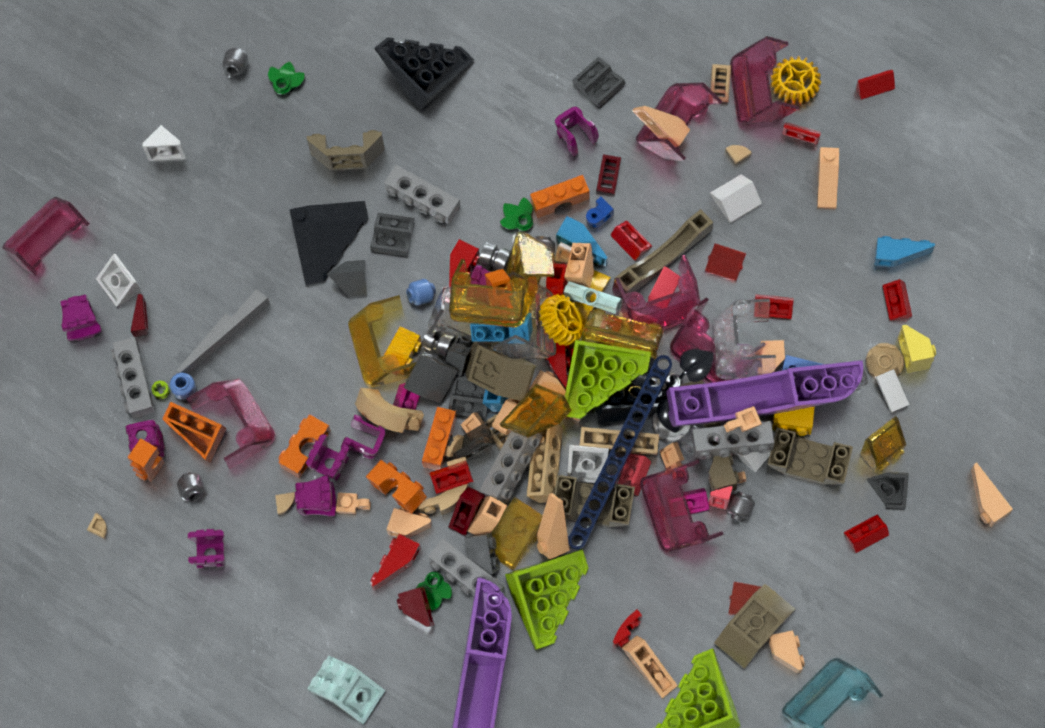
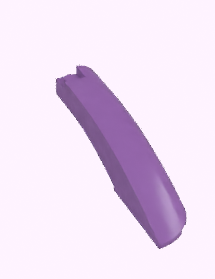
M863 360L788 368L783 371L735 380L670 387L666 392L670 410L668 412L669 419L673 427L735 420L737 412L753 406L758 416H765L838 402L850 396L860 384L863 376Z
M479 577L477 578L452 728H494L512 613L509 601L500 591V588L492 582Z

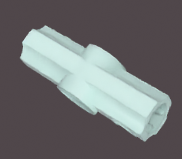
M570 281L564 289V296L572 300L617 315L621 310L622 298ZM595 293L596 300L591 303L590 297Z

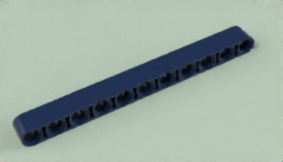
M660 355L655 359L569 535L568 543L575 550H581L585 547L672 369V360L667 355ZM666 360L669 363L668 368L660 369L658 367L659 361ZM651 378H658L660 385L652 387L649 384ZM649 395L652 401L650 404L645 405L641 402V397ZM636 412L641 413L643 420L640 422L633 421V414ZM632 430L635 436L633 439L627 440L623 436L624 432ZM622 447L626 450V455L621 458L617 457L615 450ZM615 465L618 469L617 473L609 475L606 472L607 467ZM604 482L609 485L607 492L601 493L598 491L600 483ZM593 500L600 502V508L596 511L589 508V504ZM583 518L591 519L592 523L589 528L581 527L580 523ZM576 535L583 538L580 546L572 544V538Z

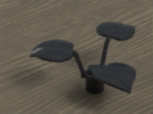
M690 349L684 352L680 358V367L684 372L681 375H669L665 382L668 389L670 387H679L683 384V377L686 374L692 382L703 380L711 370L713 352L700 349ZM651 357L648 372L643 376L639 375L631 383L636 386H643L655 361L654 358ZM661 400L657 406L658 419L666 429L677 433L682 426H672L668 415L670 411L668 400Z

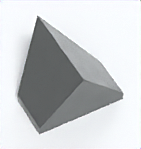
M365 260L346 261L327 273L348 298L367 296Z
M887 472L866 479L886 508L906 509L909 473Z

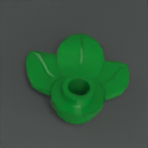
M289 61L280 69L270 67L268 78L273 83L274 91L277 94L284 95L290 92L291 88L299 87L302 84L305 73H295L294 66Z
M523 197L518 206L509 203L503 204L505 218L500 221V224L505 229L528 231L532 228L533 218L531 214L533 207L528 199ZM525 220L527 221V224L522 225L521 221Z
M436 571L427 574L425 581L419 583L416 587L425 588L432 611L441 606L443 598L451 599L452 596L451 586L444 582L442 574ZM438 579L437 584L433 585L432 581Z

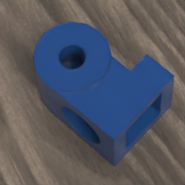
M602 197L596 200V208H591L586 214L588 226L594 229L599 228L614 215V209Z

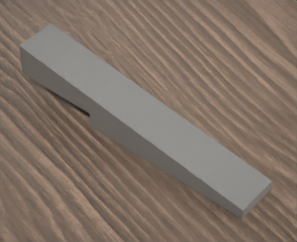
M256 289L232 317L225 313L176 370L177 373H191L269 306L268 297Z

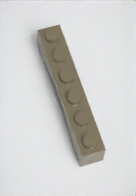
M700 209L686 220L658 249L614 278V286L628 299L658 275L664 266L668 267L713 230V221Z
M701 380L698 382H688L685 384H681L680 386L697 385L704 383L703 380ZM714 422L703 425L705 428L719 427L721 423ZM712 441L713 446L718 445L717 442ZM732 455L725 458L714 456L708 475L712 491L733 486L732 491L737 490L739 476L737 471H733Z

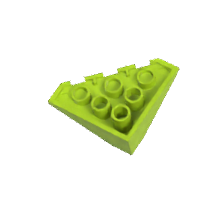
M575 340L561 416L576 419L585 417L588 411L602 405L609 400L608 397L626 388L639 375L643 376L647 373L652 352Z
M583 549L505 574L510 593L535 649L553 644L557 638L555 632L559 624L563 625L569 612L566 608L570 600L575 599L580 588L577 584L581 576L586 575L588 571Z
M713 648L693 657L691 663L694 665L689 675L684 674L678 685L680 691L675 699L671 698L664 711L667 713L662 724L658 723L655 728L741 727L735 705Z

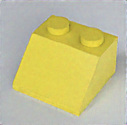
M902 325L898 335V342L901 353L904 356L907 373L930 369L936 356L934 344L931 345L928 337L907 325Z

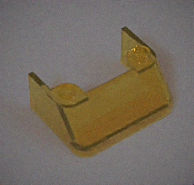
M516 232L506 267V274L510 278L513 294L509 297L516 313H531L532 321H540L539 301L544 295V288L540 286L541 277H554V252H551L548 246L526 232Z
M461 259L451 281L450 318L454 321L504 327H518L522 325L538 291L535 268L531 266L525 279L514 278L507 283L506 287L471 284V276L467 273L465 259Z
M400 295L369 303L351 317L348 322L362 377L368 387H378L406 379L410 376L416 364L414 362L400 366L398 359L394 355L381 356L372 327V322L379 321L385 313L403 309Z
M594 309L589 312L582 331V341L588 342V339L623 348L652 352L651 355H653L654 359L660 354L664 338V329L661 328L660 324H648L608 314L601 309Z

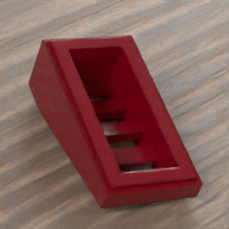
M603 154L596 191L615 194L621 157ZM605 163H615L616 167L605 165ZM604 169L614 170L615 174L606 173ZM603 176L612 177L614 179L613 181H610L602 178ZM601 183L611 184L612 188L602 187Z
M142 294L137 295L131 325L133 337L148 336L149 334L146 300Z

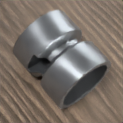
M486 242L481 251L478 264L486 268L492 266L494 271L504 269L506 272L511 260L512 251L505 248L499 250L497 245Z
M430 325L423 337L421 347L429 351L436 350V354L446 358L449 348L456 340V335L448 331L443 333L441 328Z

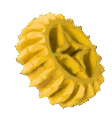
M792 56L789 58V61L784 58L782 63L778 62L777 68L773 69V74L771 75V80L773 81L771 87L774 88V94L779 93V99L784 97L785 103L791 100L792 105L795 104V101H798L800 105L803 103V100L808 103L810 97L814 98L815 93L819 92V86L821 85V74L817 73L818 67H813V61L807 63V58L803 61L800 60V56L797 57V60H794ZM787 72L788 78L785 82H782L781 77ZM809 78L811 84L805 89L804 82Z
M558 294L545 299L542 305H540L541 310L539 314L541 317L539 320L542 321L541 326L545 329L544 333H548L549 339L553 338L554 343H558L560 346H567L575 343V340L580 339L584 334L583 330L585 327L583 323L585 321L581 318L582 314L578 311L579 307H576L575 302H571L569 297L565 298L564 295Z

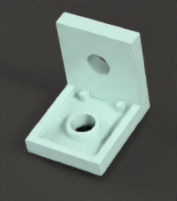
M328 656L322 663L320 670L307 688L313 694L333 702L362 724L365 723L385 692L383 688L357 668L331 656ZM362 692V698L357 701V694Z

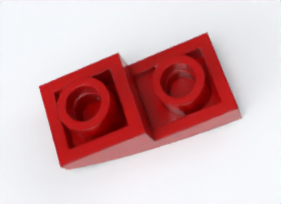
M638 609L618 629L613 640V647L615 649L618 646L622 648L630 641L631 632L628 630L629 628L633 630L641 624L642 614Z

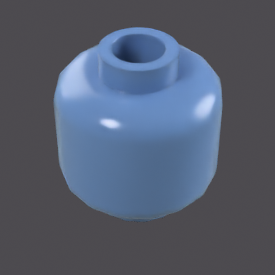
M427 279L411 282L408 289H406L409 302L414 303L416 306L431 302L436 293L434 284L430 283Z
M181 372L174 375L170 380V390L176 398L187 400L195 394L196 384L191 375Z

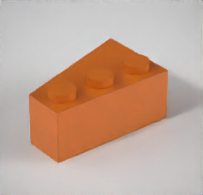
M170 402L162 418L206 461L211 463L227 429L225 426Z

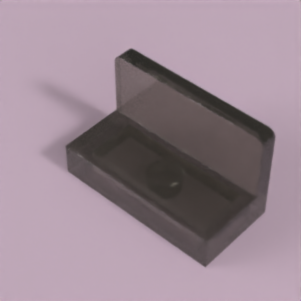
M483 423L463 435L462 448L453 453L455 459L466 457V460L494 445L495 441L488 424Z

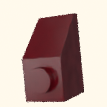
M468 486L459 496L448 527L466 536L467 530L481 506L485 494Z
M419 587L398 594L397 604L405 615L426 627L435 626L425 588Z

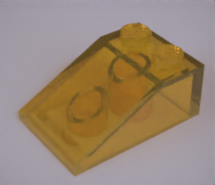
M536 384L502 420L500 426L529 438L560 424L571 412V408L564 394Z
M897 416L893 417L865 439L859 456L874 473L878 470L882 472L890 465L889 462L895 458L897 460L905 453L904 449L907 444Z
M516 497L513 498L498 524L491 532L496 539V557L499 558L502 564L513 571L537 540V533L543 516Z

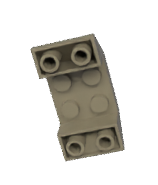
M377 130L363 133V146L361 147L359 145H351L346 148L333 146L329 149L326 135L312 134L307 136L311 155L329 170L367 168L385 150L382 131L378 132Z
M473 342L465 370L467 380L495 395L526 401L536 365L522 358L511 359L491 348L492 343Z
M781 428L776 429L774 446L770 452L767 465L784 475L823 485L844 484L853 449L852 446L836 442L833 443V446L795 437L796 432Z
M557 475L554 495L563 501L565 519L573 522L577 521L594 484L577 482L576 477ZM615 484V488H613L596 525L605 527L629 525L635 487ZM598 485V491L601 493H605L609 489L607 486ZM597 500L591 501L589 508L593 511L598 510L600 502ZM583 518L581 520V523H592L591 519L589 518Z
M764 584L732 618L714 644L745 669L758 654L762 646L796 609L768 585Z

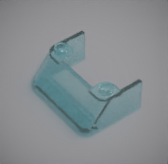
M834 658L827 662L785 704L782 712L796 728H825L823 724L849 698L857 701L864 699L869 692L879 698L883 694L867 673L840 658Z

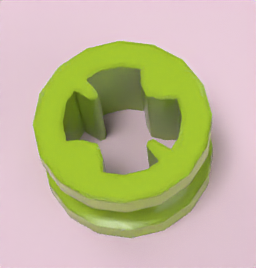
M156 381L152 385V393L157 399L162 400L169 396L170 388L165 381ZM162 386V388L165 389L163 390L164 393L160 394L158 391L156 392V390H159L158 387Z

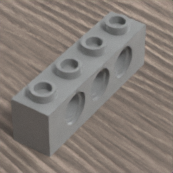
M398 165L394 166L384 182L385 190L389 195L400 197L407 205L418 207L420 212L424 214L429 213L440 223L450 224L461 207L458 198ZM404 185L410 186L406 190L401 189V187ZM419 194L426 195L424 198H417ZM437 202L442 204L440 207L433 206Z
M132 337L114 342V349L111 350L113 360H117L118 367H115L117 377L122 380V384L119 386L122 396L125 395L127 402H124L126 413H130L132 418L155 413L136 338ZM126 358H132L130 363H123ZM131 375H136L135 380L128 381ZM137 392L141 393L138 398H132L133 394Z
M771 421L761 422L760 426L742 432L740 427L726 432L724 426L693 429L692 431L694 456L702 460L710 459L714 456L725 458L733 454L744 456L752 452L763 454L773 450L774 446ZM754 437L757 441L751 442L748 438ZM734 439L738 443L731 444L728 440ZM715 441L718 443V445L712 446L709 444V442Z
M515 422L479 491L507 504L512 497L515 487L521 480L524 470L530 463L533 453L539 446L543 435Z
M443 538L428 555L429 565L436 571H443L445 578L450 582H457L461 585L460 589L467 595L471 593L474 596L478 577L492 582L500 588L502 593L505 591L504 585ZM448 559H453L455 564L447 567L445 562ZM463 571L470 572V576L466 579L461 578L460 574Z

